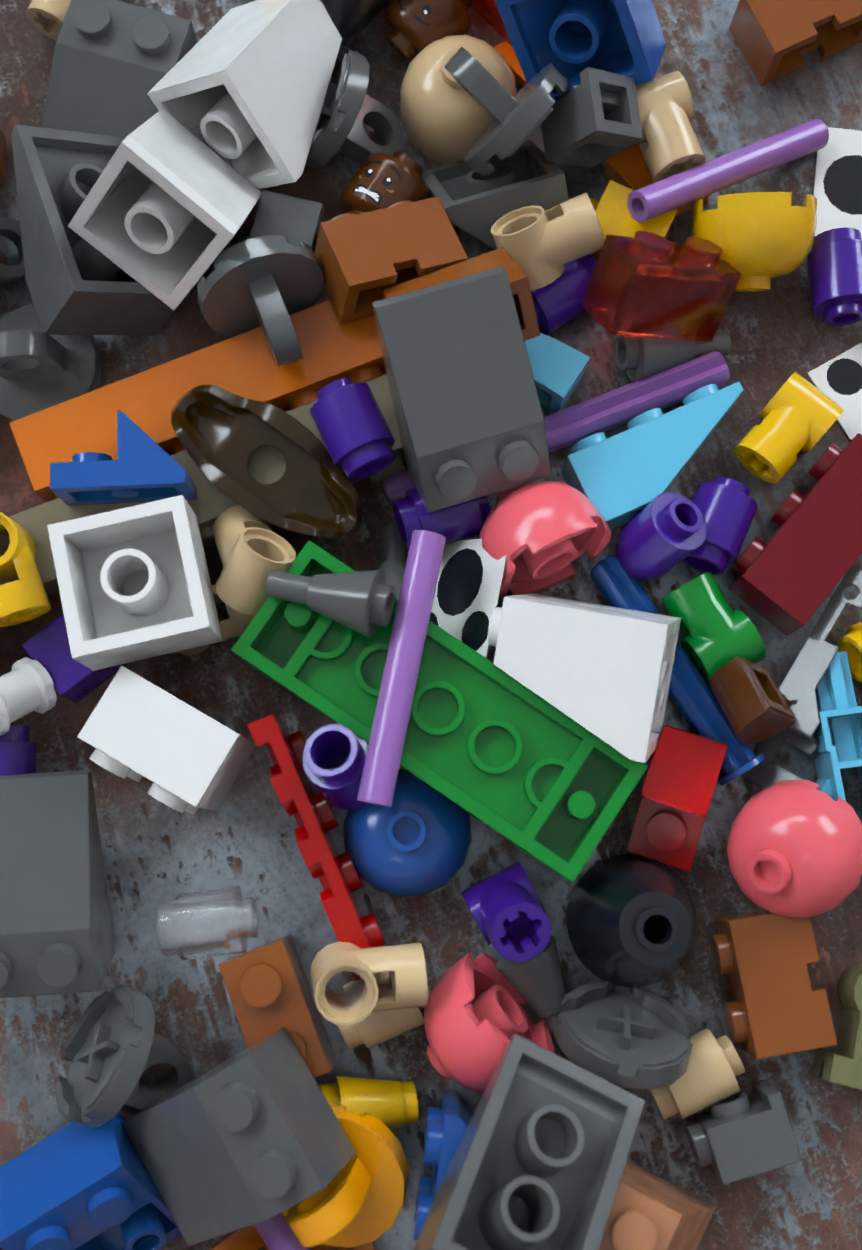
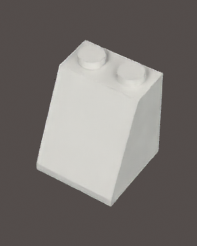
M255 0L230 9L147 94L159 111L163 108L257 189L293 183L303 174L342 37L321 0Z
M162 108L122 141L68 227L174 311L239 230L262 192Z
M536 593L505 596L503 606L494 608L489 622L488 644L489 646L496 647L493 664L630 760L645 763L655 751L663 729L681 618Z

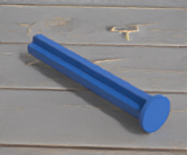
M616 554L606 557L593 567L590 572L591 578L610 606L660 614L638 580L621 567ZM677 640L668 694L695 734L728 744L720 770L723 777L718 780L720 785L723 786L762 762L765 757L762 753L755 756L748 744L739 742L709 686Z

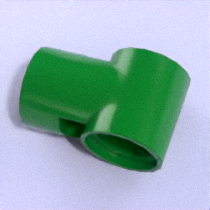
M711 571L687 582L661 599L670 616L681 618L680 630L684 638L681 639L680 644L708 686L714 673L736 656L754 664L765 659L766 648L757 628L743 611L731 609Z

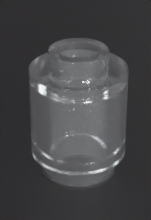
M231 886L175 894L173 901L159 903L157 928L163 955H178L181 961L246 952L247 938L258 936V918L254 898H243L240 887Z

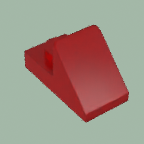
M666 724L664 725L640 794L642 799L626 851L690 872L728 747L727 743Z

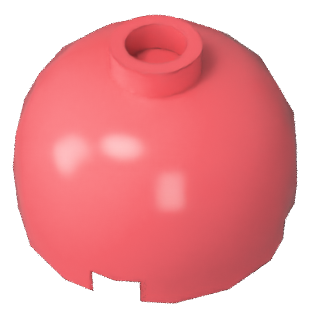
M555 481L526 483L501 491L496 497L497 505L489 512L480 531L482 548L492 558L499 560L506 555L499 597L503 599L507 595L508 589H510L513 595L538 594L567 580L577 573L571 564L572 561L580 557L585 551L593 561L604 550L611 538V529L590 499L570 485Z
M782 780L761 790L751 797L732 821L730 827L727 854L731 874L741 892L754 904L778 916L809 919L830 911L842 904L859 885L862 875V823L853 807L840 797L835 801L827 793L817 790L821 785L809 780Z
M471 952L448 968L434 983L427 1006L424 1009V1027L429 1043L427 1045V1055L436 1071L446 1079H453L465 1088L484 1094L508 1041L514 1033L554 1054L555 1048L550 1030L544 1019L542 1018L533 1025L529 1015L519 1004H526L527 1002L496 968L497 960L485 953L480 954L473 960V952Z

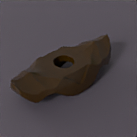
M215 385L194 387L177 401L171 412V423L179 441L207 479L244 509L276 526L318 537L344 539L352 537L359 531L362 525L363 509L361 499L354 485L340 469H336L321 441L297 419L267 402L244 398ZM264 447H272L279 450L286 460V469L283 476L271 484L257 482L249 472L251 456L255 451Z

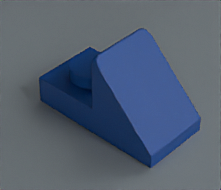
M121 410L117 411V460H112V457L107 454L85 452L73 455L72 462L50 463V489L67 506L153 502L183 495L186 500H197L196 486L185 469Z

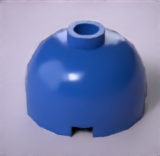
M399 768L391 807L369 803L362 808L348 810L343 822L344 848L349 853L357 873L374 889L396 897L425 896L447 885L464 865L472 842L470 814L403 768Z

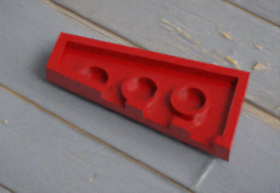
M273 714L247 724L256 747L265 745L274 764V766L270 767V781L280 804H283L289 816L294 815L298 828L294 829L297 845L314 879L319 878L323 891L319 892L320 898L338 942H349L360 948L388 946L374 912L363 917L354 895L355 891L364 888L361 877L357 873L348 852L338 855L329 830L339 827L332 805L321 792L313 793L305 774L302 757L306 741L302 732L299 730L290 734L287 726ZM351 972L355 981L361 979L360 975Z

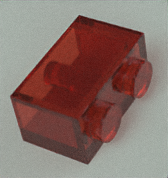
M637 231L634 237L607 235L582 306L611 335L712 342L741 273L727 261L720 259L723 250L718 245L703 238L688 237L685 243L670 242L660 235L647 231Z

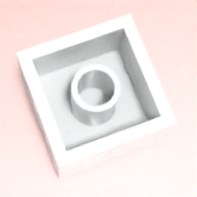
M183 495L47 525L71 656L77 662L95 671L223 641L198 519Z
M122 665L77 736L95 747L94 752L89 758L90 760L124 779L129 777L140 782L143 776L153 782L147 792L149 795L178 812L183 813L187 811L195 815L198 808L215 811L219 809L256 747L255 743Z

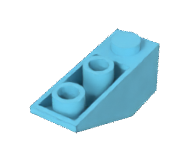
M740 382L721 390L718 389L716 384H709L686 396L682 400L684 406L665 414L662 413L660 408H654L636 416L627 423L628 430L607 439L605 434L600 432L582 439L571 447L572 454L568 455L561 474L566 484L577 489L590 499L611 530L627 524L657 496L667 491L742 393L743 388Z

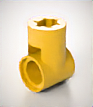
M795 371L759 413L758 416L763 421L759 425L753 426L736 445L735 455L740 463L757 478L767 483H779L796 463L797 454L801 450L807 454L838 419L844 409Z
M0 512V532L8 531L10 543L8 550L0 557V579L10 580L19 578V580L3 585L0 581V627H7L35 619L47 613L51 606L35 562L37 553L35 540L29 531L2 512Z

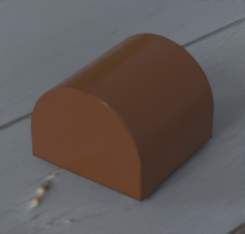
M736 656L717 670L711 677L709 688L740 743L753 744L764 741L795 723L793 719L795 718L794 714L768 670Z

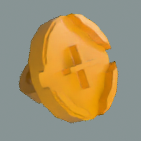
M330 1105L356 1153L324 1190L281 1212L303 1247H313L322 1244L351 1248L374 1242L394 1225L407 1196L409 1164L399 1139L380 1119L364 1112L363 1117L353 1112H345L347 1106Z

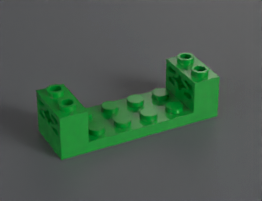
M308 540L286 571V573L313 577L318 574L356 572L310 540ZM268 597L231 651L245 665L295 699H302L337 724L347 727L353 734L364 741L366 740L369 744L398 599L395 598L394 611L388 626H378L376 633L369 638L309 609L307 604ZM429 620L400 767L508 839V844L561 880L573 883L648 766L642 762L630 760L495 666L493 662Z

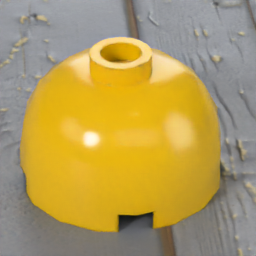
M792 192L725 194L717 196V209L704 211L703 199L696 200L691 204L690 230L693 250L700 264L709 273L716 277L733 280V291L770 290L771 278L792 273L805 261L813 246L817 225V198L814 195L806 194L803 206H791Z

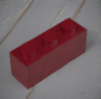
M859 433L842 449L832 443L808 471L810 475L817 479L804 496L794 489L770 518L778 525V528L766 543L756 536L732 565L740 572V575L728 589L785 635L793 633L807 623L862 554V435Z

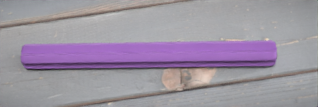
M716 351L710 352L647 378L544 416L548 453L577 443L593 434L605 432L626 424L648 410L654 408L662 410L678 404L690 393L706 385L716 384L718 388L724 386L730 378V372L723 355ZM407 470L386 477L383 481V489L392 509L393 501L405 498V492L415 488Z

